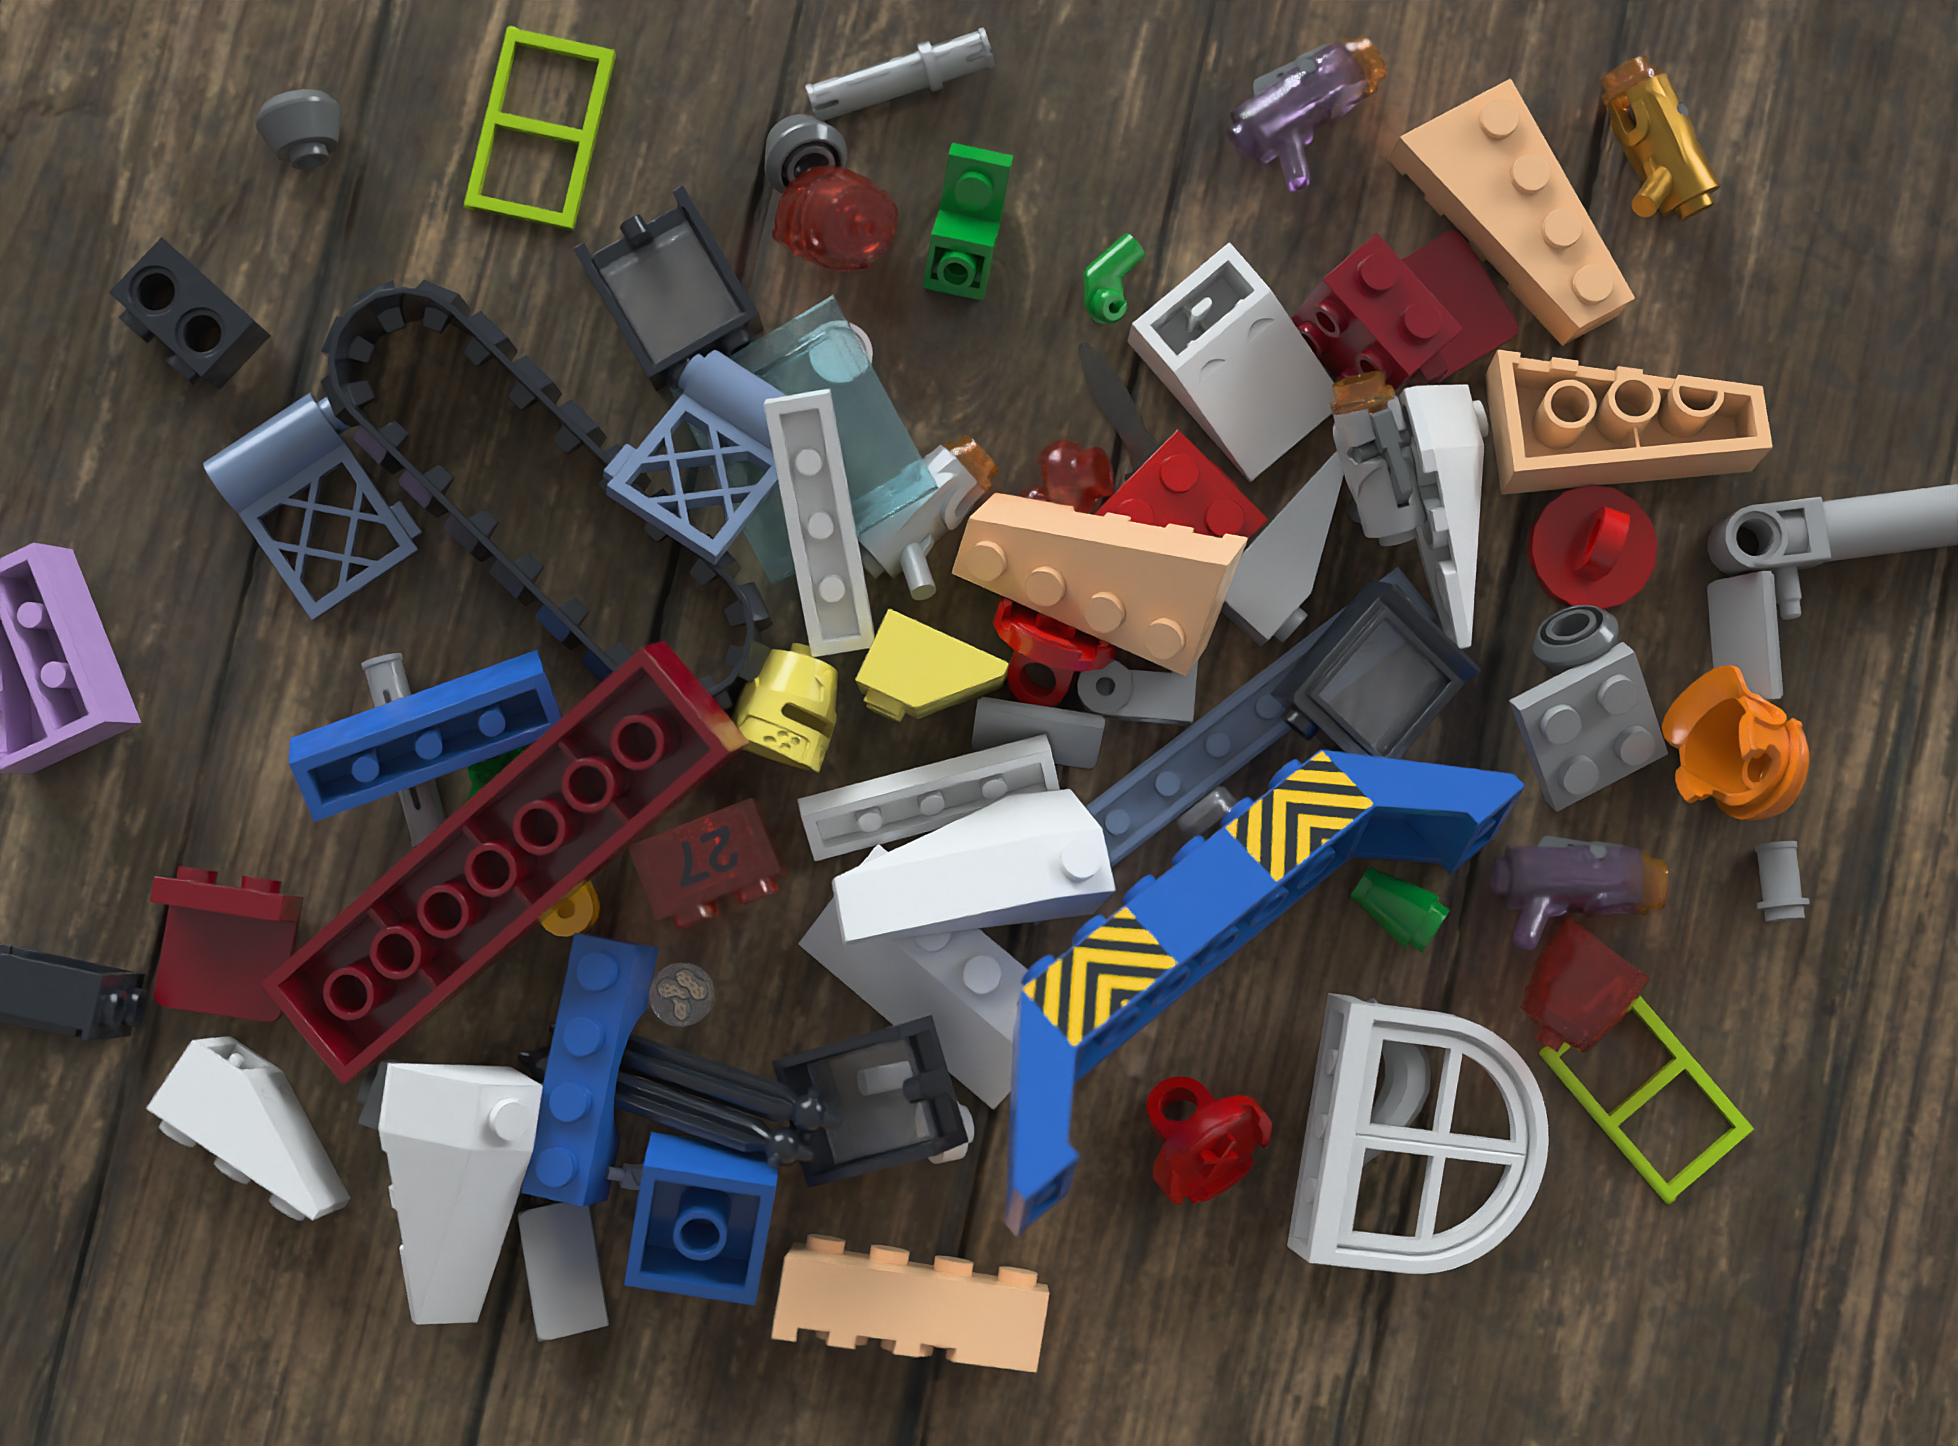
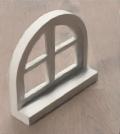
M1328 993L1287 1246L1309 1263L1414 1274L1436 1273L1454 1269L1472 1262L1496 1247L1513 1231L1531 1206L1543 1178L1547 1161L1549 1138L1545 1104L1536 1079L1520 1055L1505 1040L1492 1031L1455 1015L1368 1003L1353 996ZM1383 1039L1446 1048L1432 1131L1370 1123ZM1462 1053L1485 1069L1499 1088L1509 1115L1510 1140L1450 1133ZM1365 1148L1428 1155L1415 1237L1352 1231ZM1445 1157L1506 1165L1496 1189L1476 1213L1463 1223L1449 1230L1433 1234Z

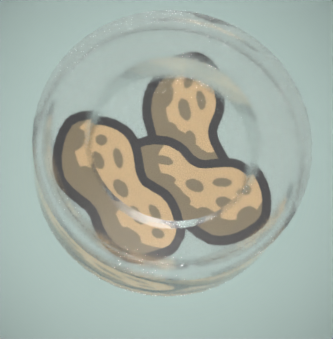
M1219 785L1176 820L1177 824L1175 826L1189 842L1227 814L1238 801L1226 786L1222 787Z
M687 962L673 963L661 969L653 978L649 989V1001L652 1010L660 1020L671 1026L686 1027L700 1022L709 1014L715 1001V987L709 974L700 966Z

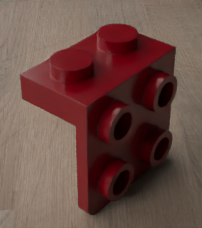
M1454 230L1447 231L1401 259L1464 328L1451 342L1410 376L1403 385L1406 384L1408 388L1437 385L1507 343L1517 334V320L1461 233Z
M1377 233L1327 274L1291 319L1317 359L1335 376L1337 386L1343 396L1357 406H1360L1359 400L1394 394L1410 376L1464 329Z
M178 866L176 878L154 876L150 902L169 905L154 990L155 1001L162 1007L261 1022L278 1021L284 1013L260 983L294 954L304 897L281 894L282 881L242 876L241 887L216 884L218 878L217 871Z

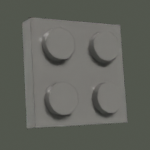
M1624 642L1613 646L1601 657L1586 664L1575 666L1509 700L1544 799L1556 812L1668 754L1635 651Z

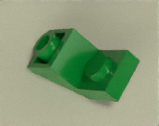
M957 143L951 144L947 158L940 208L930 238L923 282L924 289L984 301L1004 212L1013 155Z

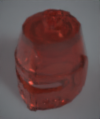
M832 164L811 167L789 183L779 199L772 238L796 256L825 269L839 272L870 269L871 262L876 261L892 246L897 230L899 212L889 194L882 190L872 179Z
M1568 915L1533 964L1534 970L1525 989V995L1520 1008L1533 1023L1541 1027L1535 1038L1546 1046L1558 1052L1563 1043L1580 1052H1589L1627 1016L1651 979L1617 955L1584 925Z

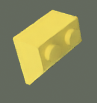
M888 609L859 671L856 682L860 692L866 695L863 701L867 703L866 707L901 723L905 713L920 719L1001 689L1007 678L1009 663Z

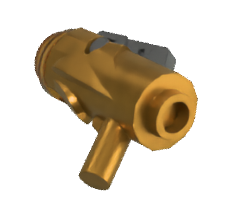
M1646 55L1636 57L1606 74L1600 82L1606 92L1602 96V100L1611 115L1610 124L1635 172L1644 183L1632 200L1633 211L1641 217H1651L1659 208L1663 217L1676 213L1680 222H1683L1712 207L1715 201L1711 194L1718 190L1721 184L1697 140L1693 124L1688 116V109L1681 103L1668 76L1662 73L1659 66L1652 67Z

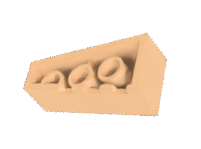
M1511 78L1399 137L1388 161L1402 176L1407 174L1426 194L1424 199L1440 216L1444 214L1469 240L1468 245L1483 262L1487 260L1509 283L1507 286L1509 290L1562 346L1617 317L1635 299Z
M1498 349L1484 376L1501 495L1578 488L1587 485L1600 486L1750 472L1773 448L1763 386L1678 375L1676 379L1644 375L1643 369L1620 366L1615 371L1578 366L1579 361L1555 357H1552L1549 362L1521 358V353Z
M994 493L969 517L952 574L1186 677L1208 645L1248 538L1225 534L1223 538L1196 534L1194 533V528L1174 524H1168L1166 528L1131 522V517L1108 512L1103 517L1075 512L1073 506Z
M807 1234L806 1244L794 1242L785 1257L771 1338L795 1341L797 1328L816 1330L815 1336L826 1340L825 1343L828 1346L854 1349L855 1345H867L868 1337L880 1338V1347L897 1355L913 1357L932 1356L933 1348L938 1347L947 1349L945 1357L953 1362L1037 1372L1049 1289L1046 1284L1036 1283L1038 1275L1036 1272L1001 1266L999 1267L998 1276L972 1272L974 1264L972 1261L949 1256H935L934 1265L908 1261L909 1251L884 1245H871L870 1255L844 1250L846 1241L843 1239L818 1234Z

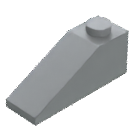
M1337 451L1244 551L1240 558L1221 612L1260 647L1272 635L1283 643L1308 616L1299 606L1312 592L1344 476Z

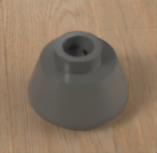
M314 89L294 90L267 100L256 117L255 125L259 134L279 160L291 163V166L295 169H312L325 164L329 160L328 155L337 148L342 110L340 104L323 91Z
M805 114L788 116L779 121L768 134L765 151V173L772 187L783 195L789 197L818 195L836 182L846 165L847 146L842 135L834 127Z
M1576 605L1552 614L1543 621L1534 637L1532 649L1535 657L1554 676H1557L1575 666L1586 664L1601 657L1613 646L1617 645L1619 625L1617 619L1611 613L1597 606Z

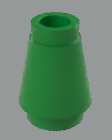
M1372 866L1367 869L1350 896L1404 949L1411 945L1420 952L1425 950L1450 912V909L1437 902L1440 895L1383 871L1380 872Z

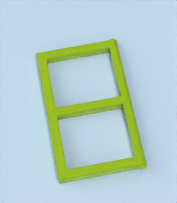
M514 26L507 27L464 202L465 209L470 211L479 210L574 231L616 57L615 50L520 30ZM517 45L599 63L583 130L501 112ZM497 127L579 145L563 213L481 196Z
M1628 981L1621 983L1552 1044L1542 1048L1539 1052V1055L1666 1204L1673 1203L1682 1191L1754 1130ZM1625 1001L1673 1056V1059L1607 1114L1559 1057ZM1684 1070L1732 1125V1128L1672 1180L1666 1183L1618 1126Z

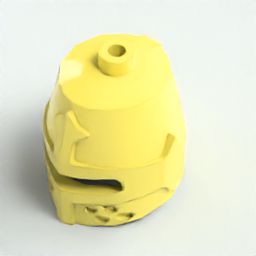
M793 643L790 651L771 649L757 679L754 678L753 683L745 681L741 687L731 721L750 742L742 750L788 766L819 773L837 721L838 672L831 665L812 657L810 646Z

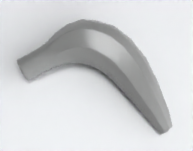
M1374 998L1365 1001L1368 1003L1379 1004ZM1383 1039L1381 1050L1385 1061L1384 1079L1380 1093L1371 1111L1370 1123L1408 1128L1422 1110L1430 1091L1431 1069L1429 1056L1422 1044ZM1365 1148L1363 1166L1383 1150Z

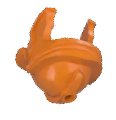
M1732 664L1712 669L1694 681L1678 696L1664 717L1661 726L1663 737L1671 746L1679 750L1681 766L1675 772V781L1679 792L1689 804L1713 796L1719 808L1728 816L1749 821L1768 819L1786 811L1800 794L1809 769L1810 753L1808 743L1802 729V723L1795 718L1786 722L1787 717L1783 710L1764 700L1759 694L1751 693L1746 686L1740 668Z

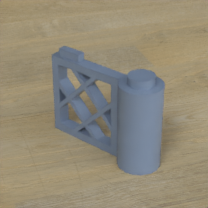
M716 350L709 353L706 357L697 354L691 359L679 379L678 386L684 390L681 397L637 450L626 443L603 473V477L610 481L607 485V496L714 565L779 484L764 401L766 399L787 396ZM685 420L707 434L710 449L675 453L671 436ZM719 443L724 445L726 448H720ZM663 447L665 455L655 456ZM749 461L766 473L757 485L729 488L724 463ZM705 465L714 466L719 490L683 494L679 468ZM668 470L673 495L648 498L630 485L640 473ZM742 502L734 512L732 503ZM722 505L726 524L712 540L689 524L686 509ZM674 510H676V511H677V516H675L674 514H672V513L669 512V511H674Z
M310 392L205 461L203 465L218 491L239 514L311 620H316L419 552L420 549L413 539L423 532L402 501L390 507L348 446L342 433L349 429L350 426L345 425L335 417L328 398L325 397L319 401ZM344 464L357 483L353 510L318 504L323 477ZM310 487L308 502L291 499ZM365 496L378 515L362 513ZM282 504L305 508L306 513L299 546L275 541L261 521V518ZM316 511L351 517L344 554L309 548ZM361 520L385 524L400 545L378 561L354 557ZM282 549L298 552L295 568ZM308 555L343 561L338 588L317 601L303 581ZM352 563L369 566L350 579Z

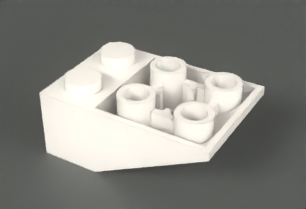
M1230 242L1132 323L1127 342L1249 483L1328 418L1334 410L1346 402L1272 290Z
M231 1036L192 1040L146 1108L163 1119L159 1125L160 1129L183 1145L194 1147L197 1142L218 1157L214 1164L220 1171L241 1183L248 1184L251 1179L273 1193L269 1201L274 1207L294 1219L302 1221L308 1216L314 1220L345 1207L351 1198L284 1072Z

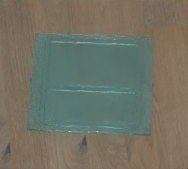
M833 295L728 357L787 396L830 389L857 537L939 489ZM680 387L672 391L676 401L684 393V390ZM688 423L701 450H709L707 434ZM719 443L720 448H726L724 445ZM749 461L724 463L729 488L757 485L766 473ZM709 465L715 475L714 466ZM778 484L743 529L766 576L773 585L796 572ZM742 502L732 503L734 512Z

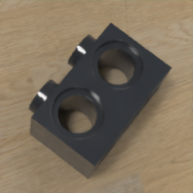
M162 237L109 292L126 308L118 318L147 343L155 336L161 339L172 349L164 359L193 385L203 377L220 390L271 336ZM174 286L175 295L170 305L162 310L154 311L153 300L157 292L164 287ZM220 327L221 338L217 346L208 352H199L198 342L201 335L210 328Z

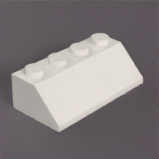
M878 844L861 865L889 852ZM833 897L798 944L893 1025L932 1015L948 1071L994 1110L1011 1091L1013 1030L1018 1009L1016 1004L1023 987L1021 979L1028 970L979 928L843 945L835 897Z

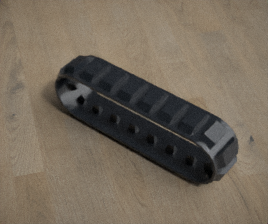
M392 280L358 294L359 302L352 306L344 317H335L321 350L328 358L330 371L321 380V384L335 417L345 425H349L350 428L359 426L353 439L389 473L394 475L406 468L398 483L435 518H439L449 511L451 512L444 528L481 563L495 555L497 560L489 573L525 606L539 599L543 605L535 618L568 649L573 650L581 643H584L589 650L581 660V663L601 683L604 682L634 654L622 642L604 652L580 628L590 611L576 597L559 607L535 584L544 566L531 553L513 562L490 540L499 522L486 509L468 518L445 495L454 478L440 464L423 474L400 451L410 435L402 426L394 420L380 429L377 428L364 409L365 406L376 398L369 381H361L363 366L370 363L376 349L375 344L379 338L385 334L389 335L406 328V323L423 320V327L440 334L450 323L472 337L463 353L477 367L494 358L517 381L508 397L522 411L539 402L562 425L553 441L567 455L584 446L606 468L622 448L616 444L603 452L600 448L607 437L601 428L573 400L557 407L556 404L562 393L556 384L527 355L512 363L518 352L517 348L482 311L469 317L470 307L460 294L426 280H423L416 289L404 286L399 287ZM640 473L630 485L648 498L670 496L664 489H661L649 497L645 493V490L651 483L647 473ZM603 477L598 485L606 492L610 481ZM674 510V511H669V512H671L672 514H674L675 516H677V511H676V510ZM687 512L689 524L695 528L696 523ZM649 522L644 527V530L657 543L669 537V535ZM709 533L706 535L712 540L714 539ZM690 550L698 560L689 574L702 587L719 578L739 598L724 609L730 627L747 625L744 647L731 645L724 660L726 665L733 668L729 677L718 685L712 675L698 680L726 715H730L733 713L736 704L734 699L738 697L744 682L749 681L753 683L754 678L757 679L771 649L763 645L761 632L774 624L755 582L738 586L734 581L741 567L727 550L715 565Z

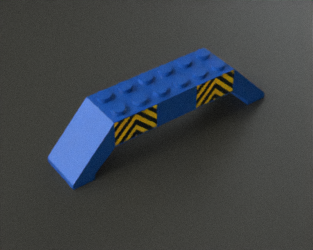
M1320 750L1303 764L1294 759L1276 773L1268 785L1271 790L1256 802H1253L1250 797H1246L1231 808L1221 820L1220 824L1223 828L1207 841L1202 836H1197L1184 845L1172 860L1174 867L1158 880L1152 875H1148L1136 883L1122 900L1125 906L1106 920L1100 914L1088 921L1073 937L1072 943L1075 946L1057 960L1051 955H1047L1035 963L1021 979L1023 987L1016 1004L1018 1009L1013 1030L1005 1224L1017 1237L1069 1192L1079 1155L1067 1142L1072 1088L1075 1083L1352 857L1440 863L1451 875L1497 836L1525 785L1514 774L1327 750Z

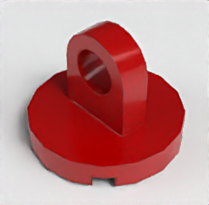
M1587 485L1565 491L1541 510L1530 529L1527 556L1531 570L1534 569L1535 576L1540 581L1539 585L1548 597L1567 608L1576 605H1593L1607 610L1624 604L1644 588L1655 568L1658 543L1651 519L1636 500L1615 488Z
M1001 595L993 625L999 637L1014 649L1008 668L1007 680L1010 690L1022 703L1053 707L1065 697L1074 683L1078 671L1100 670L1114 661L1118 649L1117 646ZM1038 662L1048 666L1055 675L1056 685L1046 688L1035 684L1028 676L1027 664Z
M1178 1076L1159 1082L1151 1090L1147 1099V1114L1150 1125L1155 1135L1163 1144L1153 1164V1179L1173 1204L1182 1205V1200L1185 1197H1188L1193 1204L1205 1202L1227 1191L1252 1169L1251 1166L1256 1161L1250 1154L1254 1151L1257 1144L1259 1143L1265 1149L1270 1142L1272 1122L1252 1097L1236 1095L1216 1101L1210 1092L1197 1080ZM1178 1100L1190 1101L1197 1106L1195 1113L1184 1121H1172L1163 1116L1165 1108L1170 1103Z

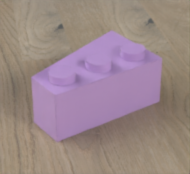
M31 543L0 558V773L32 774L141 724L73 550L40 543Z

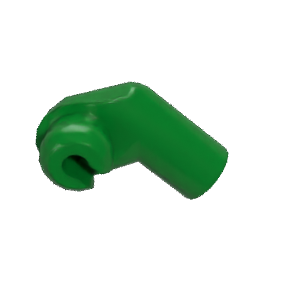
M1124 233L1090 263L1083 274L1084 307L1088 315L1100 324L1116 323L1124 317L1127 311V301L1123 298L1122 277L1146 257L1141 245L1128 233Z

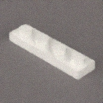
M830 389L766 399L764 401V408L812 657L871 648L875 639V632Z
M1046 734L797 800L814 860L819 861L942 828L1009 795L1060 790L1051 748Z

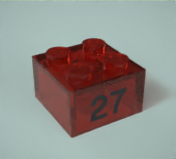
M753 798L628 846L656 921H674L677 929L681 927L687 929L720 916L716 904L736 897L738 904L744 903V905H748L780 892L776 881L790 876L763 805Z

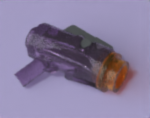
M1363 35L1358 36L1352 41L1344 38L1341 41L1336 40L1329 45H1321L1296 57L1295 61L1257 78L1253 84L1254 96L1231 111L1230 116L1233 125L1227 128V134L1237 153L1246 161L1253 157L1261 164H1266L1279 155L1287 189L1299 191L1310 186L1312 180L1304 147L1312 141L1313 132L1326 124L1332 128L1356 104L1377 92L1378 83L1387 78V69L1380 53L1373 43Z
M1545 836L1538 846L1508 845L1505 849L1504 857H1494L1491 869V890L1493 895L1502 896L1506 909H1523L1511 939L1519 948L1533 950L1537 947L1548 917L1559 916L1565 912L1585 913L1587 918L1615 914L1646 916L1649 910H1663L1668 895V868L1665 859L1651 858L1649 852L1640 851L1636 847L1600 841L1591 843Z

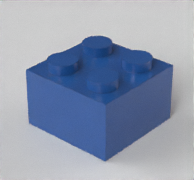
M651 1132L643 1165L624 1285L755 1306L778 1176V1168L772 1169L767 1165L768 1159L765 1152L749 1154L713 1141Z

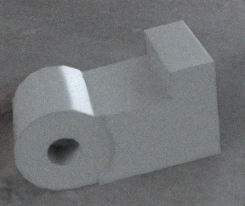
M1114 660L1103 669L1080 673L1077 683L1078 700L1085 711L1089 714L1103 716L1102 719L1190 727L1194 715L1198 660L1186 677L1172 670H1169V673L1128 670L1120 662Z

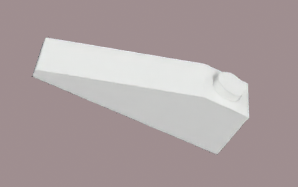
M1468 384L1414 386L1404 389L1398 398L1406 430L1411 439L1410 444L1415 463V473L1427 521L1424 524L1416 527L1418 534L1416 540L1439 628L1464 651L1471 646L1484 456L1482 438L1488 436V422L1482 403L1479 400L1472 401Z
M1070 789L1009 795L834 878L832 881L843 945L1094 914L1116 891L1102 828Z
M388 1063L378 1129L382 1150L388 1156L392 1179L389 1192L392 1207L397 1210L403 1243L399 1250L411 1319L416 1324L478 1322L533 1152L543 1088L541 1084L510 1066Z

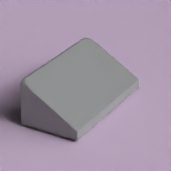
M1760 571L1719 579L1709 583L1707 595L1713 669L1732 664L1740 668L1746 686L1751 693L1759 694L1768 702L1781 699V696H1783L1774 574L1771 571Z
M981 697L977 702L972 748L978 752L1046 734L1054 764L1092 769L1098 760L1105 719H1102L1103 716Z
M558 1201L525 1207L518 1211L538 1341L552 1340L608 1326V1312L590 1205L578 1206Z

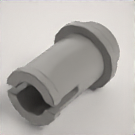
M1780 841L1755 845V852L1758 855L1763 902H1758L1756 905L1757 910H1764L1765 922L1805 919L1804 906L1810 905L1809 898H1802L1796 852L1798 848L1797 841Z

